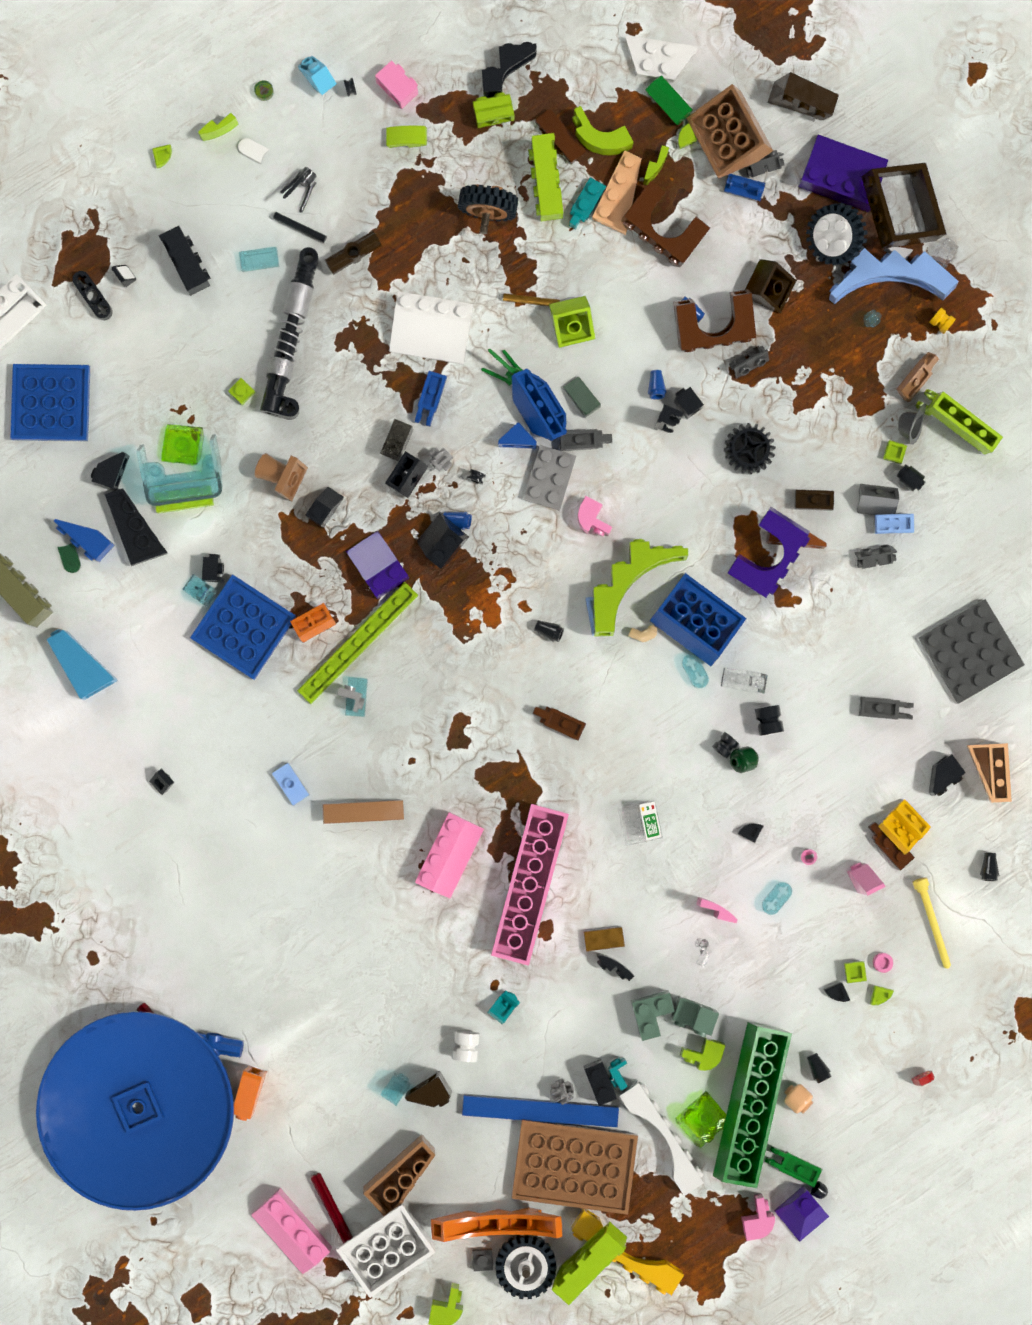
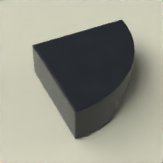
M754 823L742 827L737 834L755 843L764 826Z
M843 982L824 989L825 993L833 1000L840 1002L850 1001Z

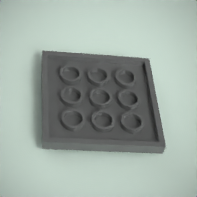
M986 599L919 637L920 642L958 704L1025 665Z

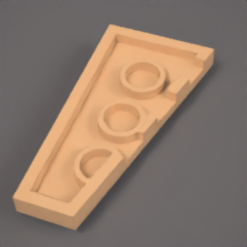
M624 151L592 216L593 220L625 235L627 229L623 226L621 220L632 206L642 159L627 151Z

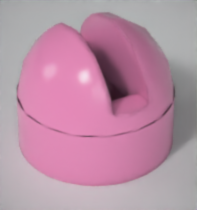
M812 849L803 851L801 854L802 862L806 865L814 864L817 861V853ZM814 854V857L806 859L805 857L807 855Z

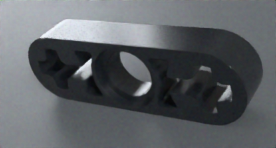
M84 271L76 272L73 275V283L94 314L103 321L110 319L113 310L91 277ZM79 278H85V282L89 287L85 288L82 283H79ZM96 291L98 294L97 298L93 301L89 300V292ZM100 303L101 306H102L104 309H106V310H105V311H106V314H105V315H103L102 313H100L101 310L99 309V307L97 306V304Z

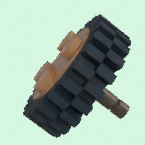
M479 184L467 185L460 189L458 208L469 216L474 215V218L481 217L480 233L487 234L489 221L494 219L496 221L515 219L518 197L512 192H507V190L499 186L491 187L487 185V187Z

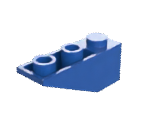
M58 519L54 520L58 525L56 529L63 535L67 533L71 537L70 542L77 548L81 546L85 550L84 555L91 561L95 559L100 562L115 546L98 530Z

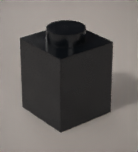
M691 387L688 389L682 388L675 394L674 403L680 411L684 412L683 415L686 419H689L704 406Z

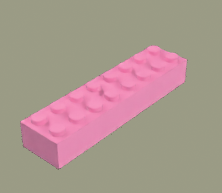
M531 804L491 956L529 966L569 814Z

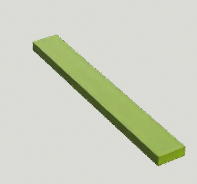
M404 582L297 691L312 704L419 595Z

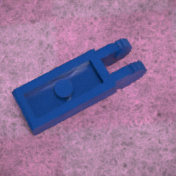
M432 371L428 372L418 403V411L415 417L416 423L421 421L424 409L430 411L426 420V426H431L447 376Z

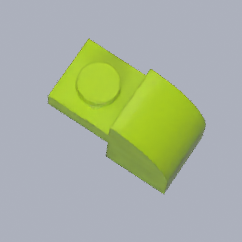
M705 1037L701 1052L682 1047L680 1055L684 1058L683 1061L695 1064V1061H697L698 1070L707 1071L719 1064L723 1056L725 1044Z
M451 1284L448 1302L433 1299L429 1325H453L459 1320L463 1312V1305L456 1304L460 1303L462 1291H459V1284Z

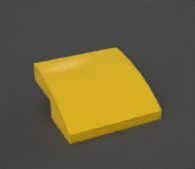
M905 799L878 826L904 855L910 852L914 845L931 828Z

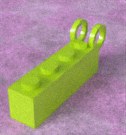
M930 389L925 390L924 395L932 401L929 406L926 404V415H933L984 455L995 450L1003 436L944 391L936 393ZM918 401L915 406L919 410L925 403Z

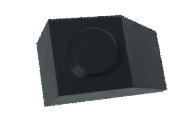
M121 452L98 463L97 467H94L92 470L91 482L113 491L118 490L130 456Z
M327 487L316 498L305 516L321 528H324L344 499V496Z

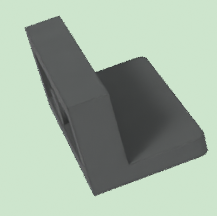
M860 484V499L857 513L868 515L895 514L899 503L898 488Z

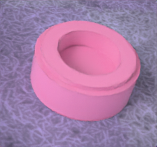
M878 953L873 958V966L877 971L886 973L892 969L893 959L886 953Z

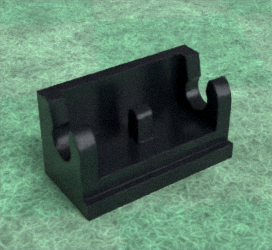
M664 404L654 429L673 433L674 430L669 429L667 425L672 427L676 426V424L679 425L684 412Z

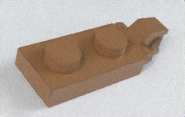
M927 352L897 387L896 390L904 401L910 402L933 374L931 372L932 368L939 360L936 354Z

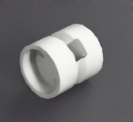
M455 1031L454 1043L456 1046L453 1048L452 1059L463 1062H477L478 1050L475 1047L479 1045L480 1033Z

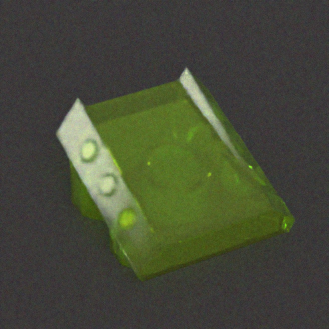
M167 424L161 461L184 463L188 466L197 465L201 459L203 448V427Z
M705 1091L682 1111L675 1120L694 1142V1145L701 1148L706 1143L712 1142L715 1135L720 1130H723L726 1113L711 1095Z

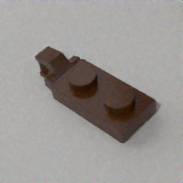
M535 707L532 713L541 717L540 723L577 741H579L586 726L585 722L552 707H546L545 710Z
M873 822L868 826L875 834L872 837L873 842L901 871L915 857L910 852L904 855L878 827L879 825Z

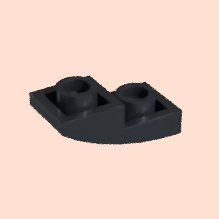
M601 953L596 955L599 959L597 963L603 970L608 969L611 972L617 967L618 969L615 972L622 980L626 978L630 981L634 977V974L619 961Z

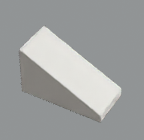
M901 247L884 249L889 254L896 250L905 259L913 251V249Z

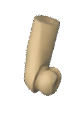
M654 625L648 626L643 631L631 628L628 636L641 642H647L656 637L657 628Z

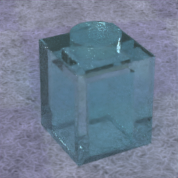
M394 1073L380 1095L397 1106L410 1087L409 1078L402 1073H399V1075Z

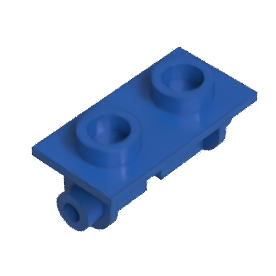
M729 174L724 192L760 201L765 183Z

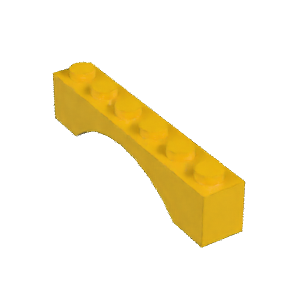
M582 1208L571 1226V1231L574 1232L573 1236L578 1240L583 1241L584 1239L588 1241L603 1228L599 1216L588 1209ZM623 1252L620 1256L617 1255L612 1260L613 1262L619 1261L622 1263V1267L628 1272L632 1273L634 1271L639 1274V1278L645 1283L649 1284L651 1282L656 1285V1289L664 1295L668 1293L672 1296L684 1276L681 1269L667 1260H643L626 1252Z

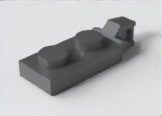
M597 429L570 430L560 437V451L603 448V444L612 443V434H602V430Z

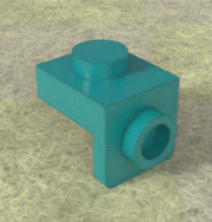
M505 990L487 1013L499 1023L504 1024L513 1010L520 1004V1001L517 1000L515 994Z
M619 1057L610 1063L611 1066L608 1069L612 1075L609 1078L615 1088L619 1086L622 1091L628 1086L618 1069L626 1065L627 1061L625 1058L620 1059Z

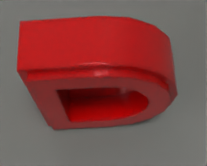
M926 1071L911 1079L914 1085L924 1086L932 1082L935 1076L932 1071Z

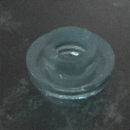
M876 310L868 312L863 318L864 325L866 327L878 325L882 316L880 312H876Z

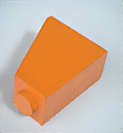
M248 1066L243 1071L234 1103V1115H236L237 1119L246 1121L253 1117L267 1071Z

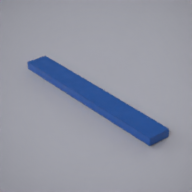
M464 1095L462 1116L618 1127L619 1107L576 1103L562 1105L561 1102Z

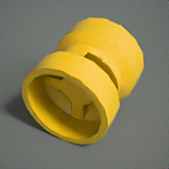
M940 308L929 323L937 326L939 331L944 334L956 319L953 316H948L946 311Z

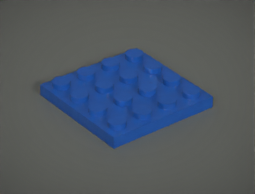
M13 364L10 439L22 441H88L90 366Z
M232 574L190 638L255 680L292 625L290 621L297 616Z

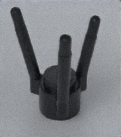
M304 167L280 193L283 194L289 189L283 195V198L286 199L299 184L303 187L309 186L299 210L302 213L312 189L317 184L314 181L317 176L311 169Z

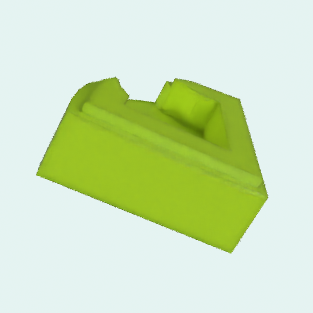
M689 123L679 133V149L697 142V138Z
M171 144L152 148L157 169L163 167L171 158Z
M874 985L870 1005H880L891 998L894 990Z

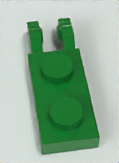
M774 1146L771 1147L772 1153L782 1156L783 1159L780 1164L774 1159L766 1157L765 1162L778 1168L779 1171L815 1187L823 1170L822 1168L787 1151L784 1152Z

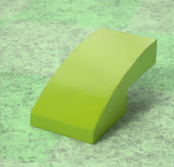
M230 113L218 124L213 120L209 121L198 131V134L203 141H207L228 133L239 124L236 117Z
M418 125L386 127V146L389 148L427 146V127Z
M662 145L657 163L649 161L643 185L647 186L658 175L666 161L669 147Z

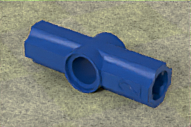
M197 1032L212 1046L218 1056L221 1054L241 1057L244 1040L227 1038L217 1033L203 1034Z

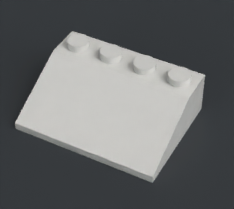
M398 291L389 352L464 365L474 311L473 304Z
M401 1204L338 1247L336 1251L369 1298H371L435 1253V1244L423 1227L405 1206Z

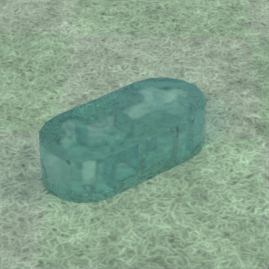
M686 655L682 660V667L695 688H704L709 681L705 669L696 655ZM687 658L696 661L693 664L696 670L693 671L691 666H686ZM695 672H697L700 677L704 676L705 679L703 680V685H701L700 683H695V680L697 679Z
M786 882L777 883L763 900V911L770 915L776 914L792 895L791 886ZM786 886V892L788 893L786 895L782 894L778 898L777 895L780 893L779 887ZM774 899H777V901L774 903V907L776 908L774 910L769 909L768 911V905L766 903L773 902Z

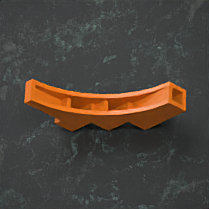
M530 1207L515 1211L496 1209L483 1213L464 1211L431 1219L432 1239L441 1242L489 1235H536L560 1238L562 1237L561 1216L542 1213L540 1209Z

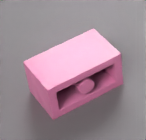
M391 60L375 75L376 83L403 109L418 95V84L412 77L408 78L404 74L405 71L399 64L395 65Z

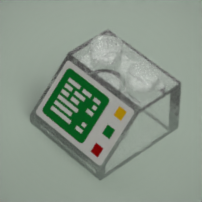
M655 800L617 807L626 846L663 838Z

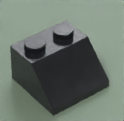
M440 512L418 539L417 543L425 556L441 569L447 566L468 540L469 536Z

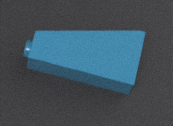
M58 629L50 634L51 637L47 641L80 699L86 700L118 681L68 631Z

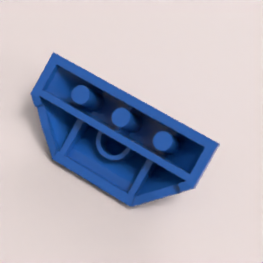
M529 369L513 374L512 399L531 432L550 441L567 433L566 413L548 383L531 373Z

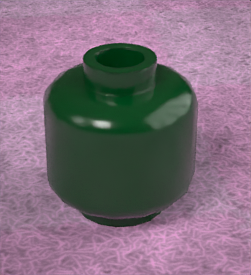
M746 746L735 749L730 755V764L738 773L754 770L758 765L759 756L752 747Z

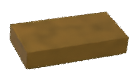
M622 927L584 932L586 952L625 947Z

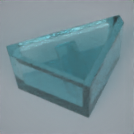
M194 574L182 589L205 606H208L218 592Z

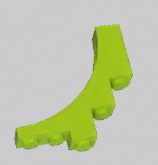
M635 539L633 542H630L629 564L620 561L611 566V587H608L607 584H599L593 588L594 637L614 635L618 606L625 593L635 581L658 566L671 562L686 561L688 558V548H683V546H672V548L654 546L653 549H650V542L644 539Z

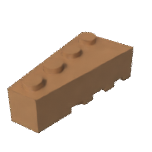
M421 1134L363 1186V1194L383 1216L404 1202V1199L411 1192L419 1177L422 1176L435 1157V1148Z

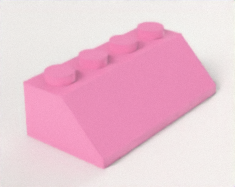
M449 812L415 883L451 898L484 829Z
M281 1188L251 1214L302 1274L316 1266L332 1249L329 1242Z

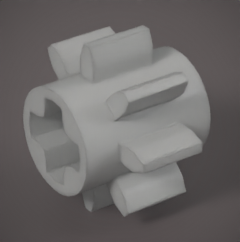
M436 448L430 453L432 459L429 462L438 471L442 468L447 471L452 466L450 460L453 457L444 448L440 451Z
M563 1078L551 1085L550 1095L555 1102L560 1101L564 1105L574 1098L572 1096L574 1094V1087L569 1081L564 1082Z

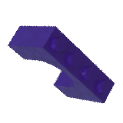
M773 507L769 508L759 526L781 541L784 548V556L781 561L771 567H761L739 554L728 571L729 575L767 598L769 593L771 595L774 594L779 586L776 584L779 578L784 579L789 571L787 566L790 562L794 564L800 555L797 551L801 546L804 548L810 540L808 537L809 530Z

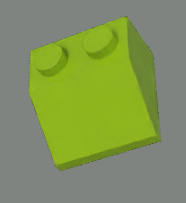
M586 296L549 304L559 348L595 339L591 309Z

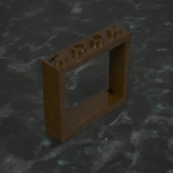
M926 163L875 168L861 176L882 249L933 242L947 234ZM910 174L926 232L896 235L880 178Z

